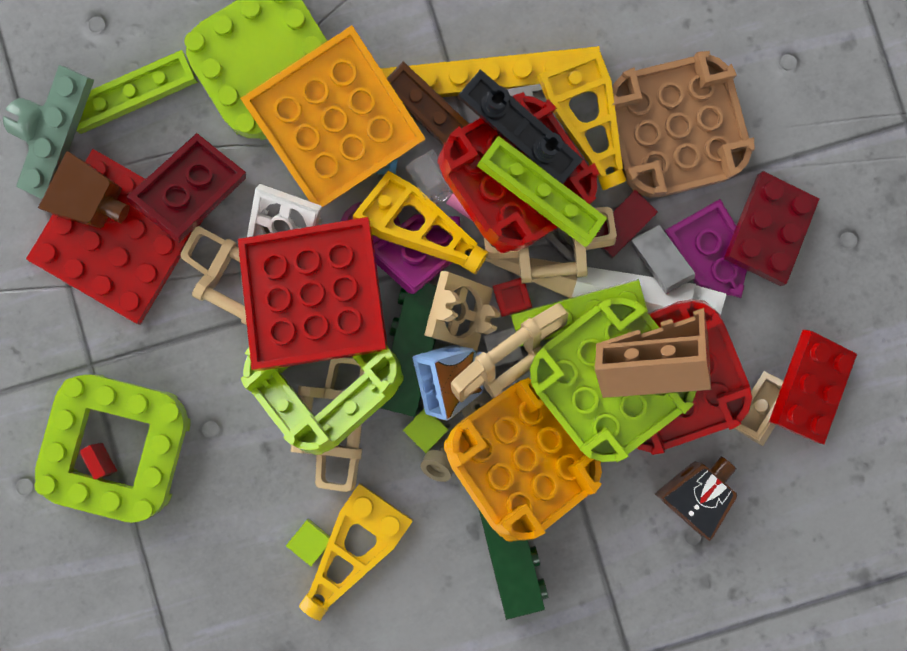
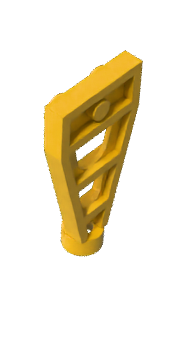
M600 50L539 74L537 78L546 100L549 99L557 107L553 112L589 165L595 163L600 174L598 180L602 190L627 181L623 172L615 105H612L614 103L612 81ZM590 91L597 97L599 113L595 120L584 123L577 119L570 109L569 102L571 98ZM597 126L605 128L609 144L608 149L601 153H596L592 150L585 136L587 130ZM613 167L614 172L607 175L606 169Z
M389 170L353 214V219L369 217L372 234L378 238L458 264L475 275L482 267L489 253L479 247L474 239L416 186ZM404 206H412L424 216L425 223L418 231H410L395 225L394 220ZM434 225L440 226L453 237L448 246L444 247L426 239L427 234ZM466 251L470 252L469 256L465 254Z
M359 483L339 512L310 591L299 604L300 609L311 618L321 621L328 611V607L396 547L413 522V519ZM354 524L361 525L376 536V544L362 556H355L345 548L346 536L349 528ZM338 555L353 565V570L341 583H336L327 577V571L334 557ZM314 595H322L324 602Z

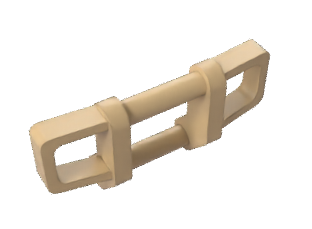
M610 207L595 208L607 217L606 222L609 234L594 237L592 242L586 247L572 238L575 257L573 262L530 266L528 247L519 251L500 253L484 238L485 250L489 252L487 258H519L522 283H531L532 279L575 274L577 277H586L588 275L586 250L612 246L616 242L617 234L613 211Z
M195 227L180 254L185 262L204 274L196 284L192 297L200 301L207 300L239 317L241 323L247 325L245 306L214 290L231 259L240 262L238 244L229 238L224 240L202 227ZM202 236H206L222 245L209 270L192 258V252Z
M557 303L532 319L529 318L524 321L517 332L487 354L482 352L474 358L475 361L451 382L453 394L460 402H463L482 385H484L492 398L501 394L502 390L530 370L534 356L542 348L540 342L563 328L567 323L569 313L560 303ZM523 344L528 355L495 379V364Z
M331 359L325 388L298 385L297 394L311 412L314 397L335 399L345 391L334 389L338 368L341 364H353L360 367L354 359ZM360 367V376H362L365 372ZM362 424L347 437L346 446L337 445L330 451L316 455L315 483L318 488L343 492L354 490L359 459L362 456V449L359 448ZM291 445V452L311 454ZM326 455L350 459L346 484L326 480Z

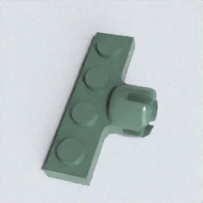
M59 65L49 95L43 106L24 98L15 99L7 106L6 110L19 116V119L15 121L7 116H3V125L6 131L26 141L29 145V151L16 187L36 197L43 198L66 151L69 152L94 79Z

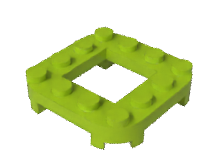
M388 346L387 350L352 356L365 373L315 416L281 374L289 366L253 371L251 369L250 351L248 348L245 352L248 357L244 364L243 377H241L245 389L249 390L285 435L283 438L291 445L313 455H321L339 445L390 400L403 382L400 362Z
M79 375L66 379L55 395L36 462V492L57 505L123 522H140L156 515L167 506L172 497V494L169 492L186 431H190L191 421L183 404L177 399L176 395L170 392L142 387L107 378L103 375ZM90 409L150 424L133 486L102 478L95 480L92 476L78 473V470L74 469Z

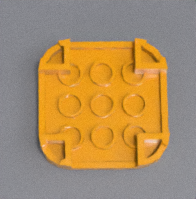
M530 377L508 387L501 394L461 420L450 431L449 437L444 442V450L447 453L452 470L489 525L509 542L535 539L545 534L547 528L588 495L595 494L602 485L599 482L602 474L601 461L590 459L580 451L576 443L536 394Z

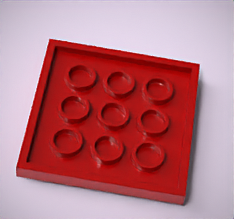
M92 149L85 162L121 187V193L117 200L130 206L127 218L122 223L107 218L104 226L97 228L52 215L26 257V260L134 323L141 325L180 260V254L193 230L179 243L131 205L127 199V195L139 186L145 178Z
M369 217L238 239L251 369L253 371L387 350L373 234Z

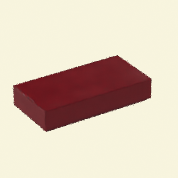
M636 190L613 212L617 234L616 242L612 246L601 248L611 259L658 213ZM606 221L595 237L609 234Z

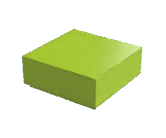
M425 409L403 429L425 453L449 430L438 418L427 415Z
M307 519L287 543L286 547L311 567L326 549L330 536L310 519Z

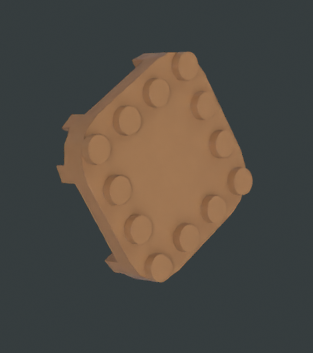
M700 51L692 57L635 70V67L623 72L612 85L614 103L612 105H615L623 172L628 186L632 188V191L636 190L641 196L649 198L664 197L721 183L738 175L749 163L751 154L755 150L754 137L749 138L736 92L733 79L737 74L732 64L728 66L720 58L709 55L710 51Z

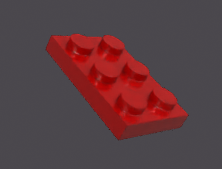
M802 330L769 422L815 443L824 445L857 353L814 331Z

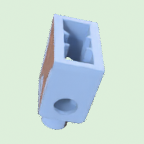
M450 345L412 357L427 415L447 421L482 394L483 385L463 402H460L451 389V382L475 361L474 358L481 354V351L476 353L472 348Z

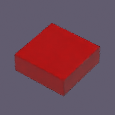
M521 278L492 286L501 318L533 308L526 284L521 282Z
M103 443L92 444L80 450V454L93 479L97 480L108 477L117 472Z

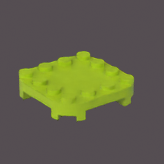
M236 0L201 21L184 38L189 63L222 118L237 135L239 134L246 138H257L261 141L267 139V137L240 98L327 42V39L302 0Z
M624 297L609 298L595 305L542 346L534 356L530 366L531 384L536 394L576 443L580 451L590 459L601 462H619L629 457L628 454L680 414H686L693 406L696 391L602 397L595 372L596 344L636 330H640L641 334L659 328L647 313V309L637 301Z

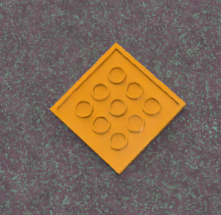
M352 25L240 98L308 200L321 205L322 208L426 139Z

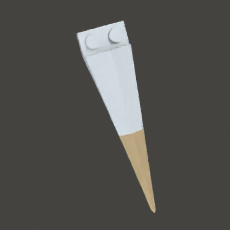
M486 258L485 260L521 276L519 258ZM530 258V266L560 263ZM587 267L588 275L586 277H577L575 274L532 279V282L568 298L639 279L648 310L647 313L678 301L693 299L706 301L721 315L726 298L725 293L700 287L693 283H685L666 294L654 277Z

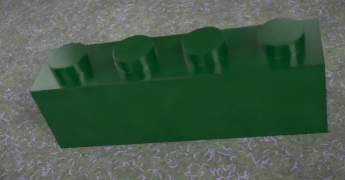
M427 283L414 294L408 293L401 287L398 304L403 305L400 318H393L389 335L394 337L391 350L400 362L403 382L393 397L381 409L412 417L416 416L421 392L412 357L432 351L436 339L424 336L437 288L436 285Z
M479 510L506 620L544 611L543 599L549 597L544 578L537 579L535 567L540 566L536 546L529 547L528 540L506 541L489 525Z

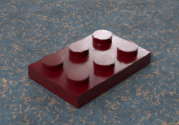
M196 133L127 195V199L131 205L180 243L246 179V172Z
M765 171L757 174L724 259L778 286L786 285L820 198Z

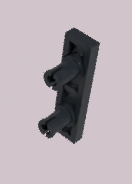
M481 69L459 93L458 99L514 148L562 184L582 162L583 158L564 143L560 135L548 129L516 101L506 88L499 86Z

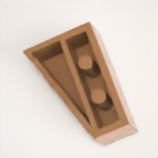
M704 308L693 311L694 317L676 323L669 319L661 322V328L641 334L640 330H636L597 343L595 372L602 397L711 390L709 340Z

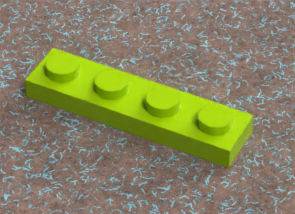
M182 50L91 89L76 131L83 134L198 83L185 53Z
M500 136L496 138L477 164V167L584 247L592 242L607 219L606 216Z
M639 279L517 312L512 314L511 318L517 332L524 321L529 318L532 319L555 304L560 303L569 313L567 323L563 328L546 338L550 339L557 336L595 305L609 298L624 297L637 301L645 309L647 307Z

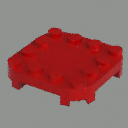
M524 92L512 96L548 129L560 135L563 142L582 157L554 117L553 112L557 107L549 99L543 102L535 97L525 96ZM479 118L463 128L459 126L450 134L438 156V164L446 183L482 236L500 253L519 251L531 246L559 227L477 167V164L496 138L500 136L504 139L485 121ZM583 159L563 183L564 186L588 204H591L596 199L597 177L600 174L595 163L588 166Z
M689 299L678 301L648 313L658 327L661 328V322L672 319L673 323L694 317L693 311L704 308L709 340L711 390L696 391L693 406L686 414H680L637 447L639 450L650 452L651 455L665 453L666 449L727 428L732 430L742 424V420L750 410L753 400L750 384L728 330L717 310L704 300Z

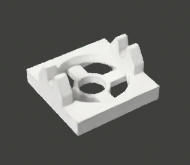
M259 184L255 189L247 237L267 234L263 226L268 227L270 233L278 232L274 227L275 220L285 221L289 225L290 230L301 228L295 226L294 221L290 218L291 209L297 210L303 216L306 227L321 225L323 222V218H320L322 206ZM281 204L279 214L274 217L267 216L268 211L266 208L268 205Z

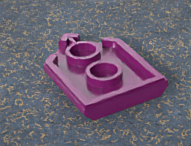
M721 199L664 230L695 272V278L692 280L697 286L742 298L747 270L724 259L736 225Z
M414 214L398 227L410 231H418L425 223V218L422 214ZM449 216L460 227V217ZM434 225L427 234L426 239L446 247L453 240V237L440 226ZM383 239L374 244L376 264L411 294L416 293L452 264V262Z

